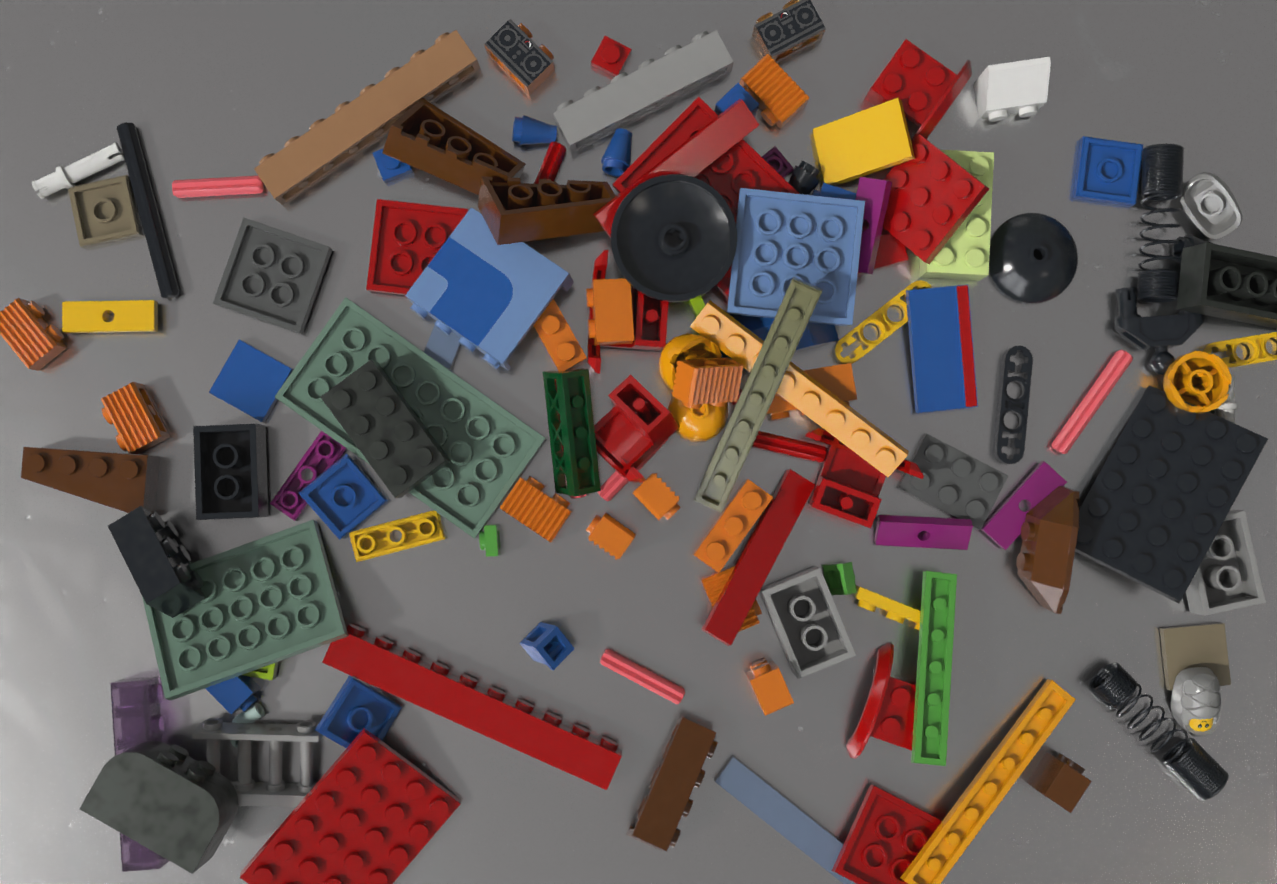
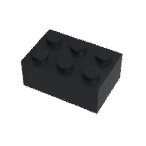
M266 425L193 426L196 520L269 517Z
M139 506L108 525L147 605L174 618L206 598L201 590L204 583L198 573L191 570L188 564L191 558L182 545H178L175 539L178 533L169 520L165 522L157 512L151 513L144 507Z

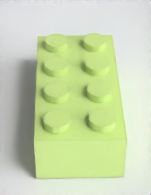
M941 150L990 189L933 261L927 264L920 259L919 278L980 281L989 275L994 152Z

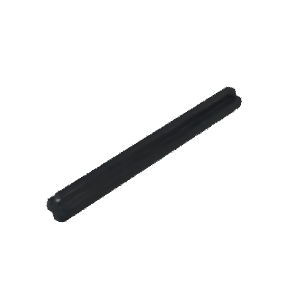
M125 122L117 126V132L160 295L162 298H173L179 295V289L137 130L134 123Z

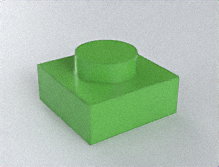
M499 524L485 525L484 532L479 533L480 549L486 550V557L501 555Z
M852 562L823 565L825 581L831 595L857 593Z

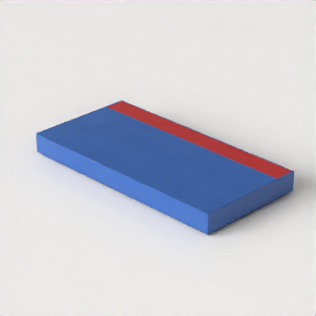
M969 285L906 290L915 412L923 413L978 407Z

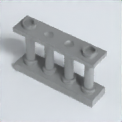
M213 718L204 720L192 732V739H207V762L212 764L216 768L215 772L219 774L220 739L238 740V780L236 782L230 781L237 792L238 806L296 808L316 785V782L313 781V742H319L323 735L315 730L318 726L315 722L303 721L297 723V725L222 722L221 719ZM251 740L269 741L268 782H254L251 779ZM282 741L300 742L299 783H285L282 780Z

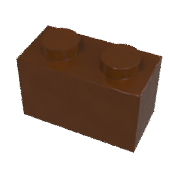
M1046 752L1027 783L1071 813L1092 781L1082 775L1086 769L1061 753L1054 757Z

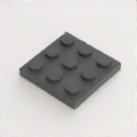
M243 217L213 304L302 335L332 248Z

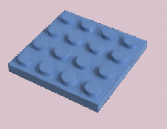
M740 188L736 218L737 247L731 266L727 313L774 319L790 282L795 277L823 289L809 322L851 327L853 324L865 201Z

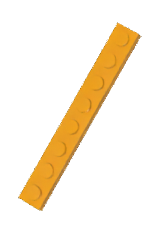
M709 300L690 325V328L718 345L719 350L731 359L743 364V368L751 372L764 343L752 331L711 300ZM790 361L776 393L885 476L889 477L908 456L909 451Z
M1046 680L900 877L907 884H941L1076 699L1053 680Z

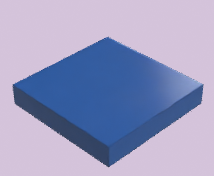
M1083 136L1079 143L1073 198L1134 206L1137 200L1143 144Z
M239 339L209 393L265 423L278 400L275 398V395L294 369Z
M348 453L299 492L300 496L339 540L388 501Z
M349 675L315 730L344 748H347L364 728L382 741L402 707Z

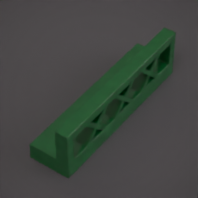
M581 368L569 371H544L543 380L555 493L575 497L601 491L589 370Z

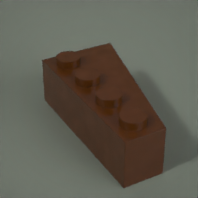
M424 98L391 125L382 152L479 195L481 176L492 177L493 182H507V178H520L526 165Z
M23 447L21 478L130 513L139 506L153 513L154 511L156 512L160 456Z

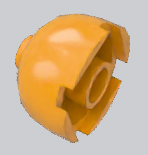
M686 333L674 337L665 345L659 358V372L664 383L674 391L673 386L675 385L674 380L676 379L675 373H677L678 360L722 358V354L718 345L706 337Z
M1193 351L1179 356L1169 365L1164 375L1163 388L1167 399L1175 407L1188 412L1205 413L1217 409L1227 400L1229 395L1227 392L1232 377L1228 366L1219 356L1202 351Z
M672 395L668 405V410L679 426L675 432L681 438L692 442L707 441L716 437L725 427L728 418V403L724 407L703 403L701 408L694 409L685 407L681 400Z

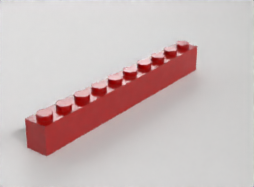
M348 624L346 627L348 636L330 643L322 663L602 789H608L622 757V750L618 749L619 744L606 737H602L600 741L589 736L591 732L588 729L576 724L571 728L561 723L563 719L553 713L545 712V715L533 711L534 706L520 699H517V702H513L505 698L506 693L497 688L489 687L488 690L477 685L478 681L468 675L461 674L460 677L449 673V667L435 661H433L432 665L420 660L422 656L417 652L405 649L404 652L393 648L394 643L388 639L379 636L376 639L364 635L366 631L359 626Z

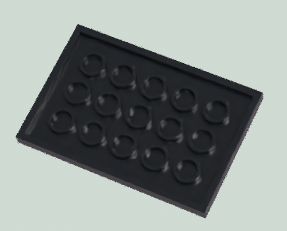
M1148 385L1079 509V528L1075 552L1179 604L1268 438L1210 412L1195 413L1179 409L1167 399L1164 391Z

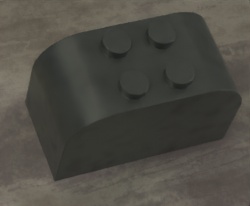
M147 741L114 756L104 765L83 801L80 810L193 874L214 856L237 814L238 795L233 784L226 777L215 772L216 768L212 764L202 760L199 762L188 756L189 752L180 746H170L160 741Z

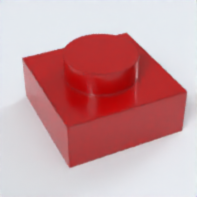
M604 36L591 60V66L615 77L621 74L632 53V49Z

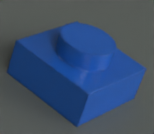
M383 149L373 152L385 183L413 173L411 165L383 154Z

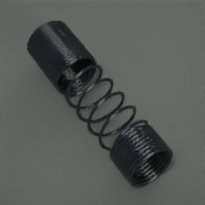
M1166 143L1146 146L1142 152L1141 197L1144 199L1141 201V205L1153 211L1144 213L1140 217L1143 223L1152 227L1143 229L1139 235L1143 239L1153 242L1141 246L1139 252L1143 255L1154 257L1138 264V267L1143 271L1138 273L1137 299L1143 302H1172L1178 299V271L1165 269L1151 270L1141 266L1146 262L1180 258L1179 256L1154 255L1142 251V248L1155 244L1181 242L1180 240L1153 239L1143 235V232L1156 228L1181 227L1180 224H1156L1143 219L1144 216L1157 212H1180L1182 210L1181 208H1155L1144 204L1145 200H1172L1182 196L1184 147Z
M1114 662L1105 666L1094 676L1089 684V690L1108 709H1114L1126 702L1117 711V718L1127 714L1135 706L1139 698H1150L1149 708L1134 716L1128 723L1127 729L1137 727L1152 709L1159 708L1162 711L1161 719L1146 727L1139 735V741H1144L1152 736L1160 727L1162 721H1173V730L1159 737L1150 747V752L1154 753L1162 749L1175 732L1181 731L1185 734V739L1176 743L1163 756L1162 764L1199 801L1214 797L1225 787L1229 778L1226 770L1195 739L1188 738L1186 730L1176 729L1175 719L1164 718V708L1153 706V697L1151 695H1141V685L1119 663ZM1138 686L1139 693L1137 697H1134L1133 699L1126 702L1133 695ZM1130 703H1132L1131 706H1130L1126 711H1124L1122 714H1120V712H1121L1126 706H1128ZM1142 714H1144L1143 717H1142L1137 723H1135L1133 726H1131V724H1132L1139 716H1141ZM1154 725H1156V727H1155L1148 735H1146L1145 737L1142 738V736H1143L1151 727H1153ZM1169 735L1166 741H1164L1158 748L1153 750V748L1159 741H1161L1163 738Z

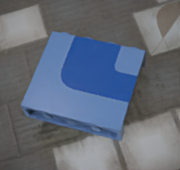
M471 207L405 296L413 304L410 309L424 319L429 315L436 320L434 326L448 336L451 332L455 333L460 337L458 342L471 352L478 349L485 354L482 359L495 369H498L501 365L509 371L511 366L507 360L560 288L567 292L574 282L567 271L524 242L497 245L482 214Z

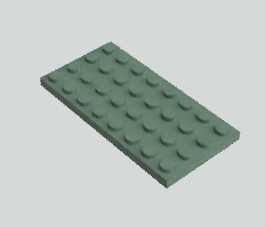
M345 297L277 392L275 398L369 464L321 399V396L369 360L378 362L450 459L448 464L409 493L475 539L546 438Z

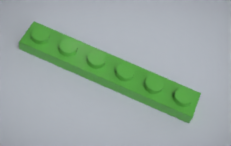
M932 571L923 572L911 763L946 766L957 574Z

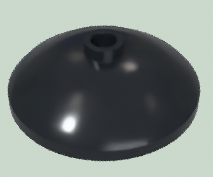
M1040 213L1020 214L1001 224L991 236L989 277L994 286L1011 300L1024 304L1043 303L1060 295L1072 282L1078 264L1077 247L1070 232L1056 219ZM1034 250L1041 252V260L1034 258Z

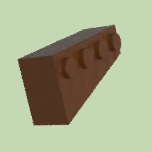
M481 176L478 208L497 245L605 231L593 214L615 198L616 195L608 182L568 180L567 185H559L551 181V179H539V184L521 183L520 178H507V182H493L492 177Z
M684 717L678 719L662 754V765H658L649 785L650 793L645 795L637 809L636 817L638 821L635 826L630 825L626 833L627 836L661 851H667L669 846L674 848L681 832L677 828L681 816L686 818L693 804V800L689 799L694 787H700L706 771L702 770L706 758H712L718 742L714 740L716 732Z

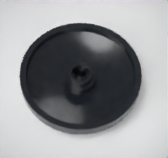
M680 174L657 176L635 187L618 207L611 228L612 253L623 277L642 294L666 302L691 300L702 296L714 288L729 270L737 247L735 219L725 199L704 181Z

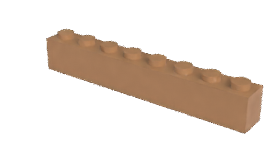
M457 30L440 35L435 40L433 46L427 50L422 49L414 53L407 64L401 68L395 67L388 71L385 79L378 84L366 86L361 90L359 97L351 102L346 101L340 104L335 109L333 115L327 119L322 118L315 121L309 127L310 130L301 137H292L284 144L285 148L276 154L271 153L263 157L259 161L260 165L254 168L255 172L274 199L281 205L285 204L388 133L391 125L422 98L431 103L478 71L480 66L477 58Z

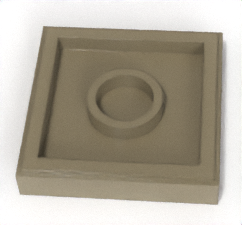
M128 175L73 186L68 189L80 247L89 248L143 236L137 204Z
M1218 622L1159 628L1167 690H1173L1175 678L1182 670L1195 667L1210 668L1216 675L1219 686L1231 685L1225 623Z

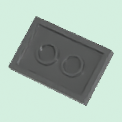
M926 433L923 435L911 459V462L916 463L923 473V479L904 472L897 488L956 519H971L973 528L981 530L1008 475Z

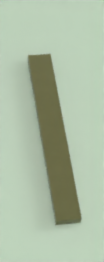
M792 278L694 501L722 513L823 289L798 278Z

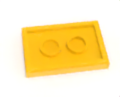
M899 98L812 129L824 183L833 186L915 159L902 101Z

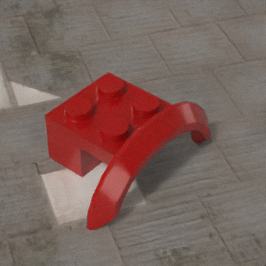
M905 39L872 85L865 99L876 106L899 98L902 101L905 118L920 127L911 139V143L918 133L927 139L972 76L971 61L967 60L959 73L955 74Z
M604 250L596 258L592 281L605 279L608 250ZM631 286L634 327L633 343L595 346L594 338H589L588 335V364L596 373L600 374V346L662 351L666 345L669 302L650 298ZM592 307L589 308V319H593Z
M630 374L608 395L615 406L594 425L596 449L627 481L643 483L645 478L636 468L667 440L679 426L671 412Z
M817 428L806 433L805 437L830 445L809 501L811 507L871 529L882 500L879 498V494L886 476L826 430ZM906 459L896 468L920 479L924 477L918 465Z
M891 642L878 649L875 674L867 702L859 723L846 745L850 758L856 759L860 756L870 736L912 751L916 683H910L890 676L894 657V645Z

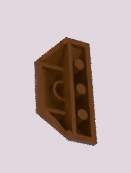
M1058 486L1026 513L1025 522L1021 527V552L1016 560L1018 576L1038 603L1055 614L1062 613L1063 604L1069 592L1079 528V507L1077 502L1079 501L1080 491L1065 486Z

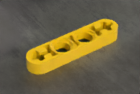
M922 280L915 281L834 345L833 356L839 364H853L908 321L907 304L900 299L903 296L906 301L905 291L913 290V288H932V286ZM892 305L899 306L903 311V318L899 322H893L887 316V310ZM867 324H873L878 327L879 337L877 340L870 341L864 337L863 329ZM856 333L859 342L866 346V349L863 350L862 346L859 345L852 351L854 356L852 359L849 356L843 358L840 354L843 351L841 345L844 343L845 346H850L857 339L852 337V335Z
M1277 332L1213 342L1203 345L1198 351L1208 354L1226 351L1227 357L1221 359L1228 368L1277 360V354H1270L1266 349V343L1270 338L1277 340ZM1240 343L1246 344L1250 349V355L1246 360L1240 359L1236 354V348Z

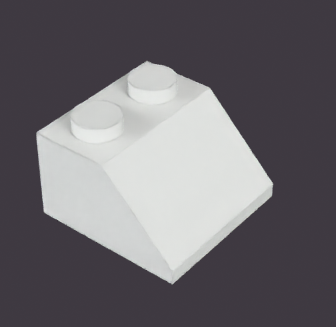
M1050 57L988 65L973 83L979 119L989 118V121L994 122L1006 119L1010 114L1019 113V117L1037 114L1038 110L1047 102L1051 67Z

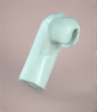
M255 703L245 712L235 716L232 723H254L265 715L264 708L259 703ZM230 740L232 746L238 748V740Z

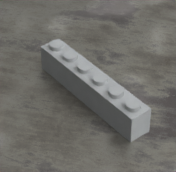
M715 30L711 33L704 31L693 37L691 43L683 47L676 45L665 52L664 57L656 61L654 59L644 61L638 66V70L631 74L621 73L611 80V84L600 88V86L591 88L584 93L582 99L576 102L569 100L557 107V111L553 113L554 120L572 153L731 72L734 62L718 31Z

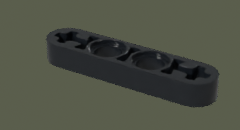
M1024 346L1009 348L1004 352L1001 360L993 454L997 461L1005 465L1019 462L1025 451L1033 357L1030 350ZM1019 352V357L1024 358V363L1018 365L1017 374L1023 373L1024 375L1023 377H1008V372H1015L1016 366L1015 362L1010 361V357ZM1013 381L1019 383L1022 387V394L1017 399L1008 396L1006 390L1007 385ZM1008 412H1014L1019 417V424L1015 429H1009L1004 424V416ZM1002 433H1018V439L1011 438L1010 443L1011 448L1015 449L1016 453L1010 455L1009 459H1007V454L1002 453L1001 449L1008 445L1009 437L1002 438Z

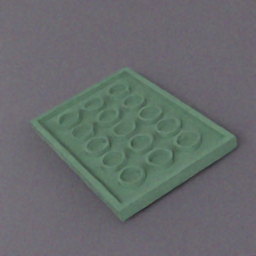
M314 520L189 564L191 570L196 571L204 583L201 590L206 598L174 618L147 605L143 599L165 699L170 701L348 636L318 524Z

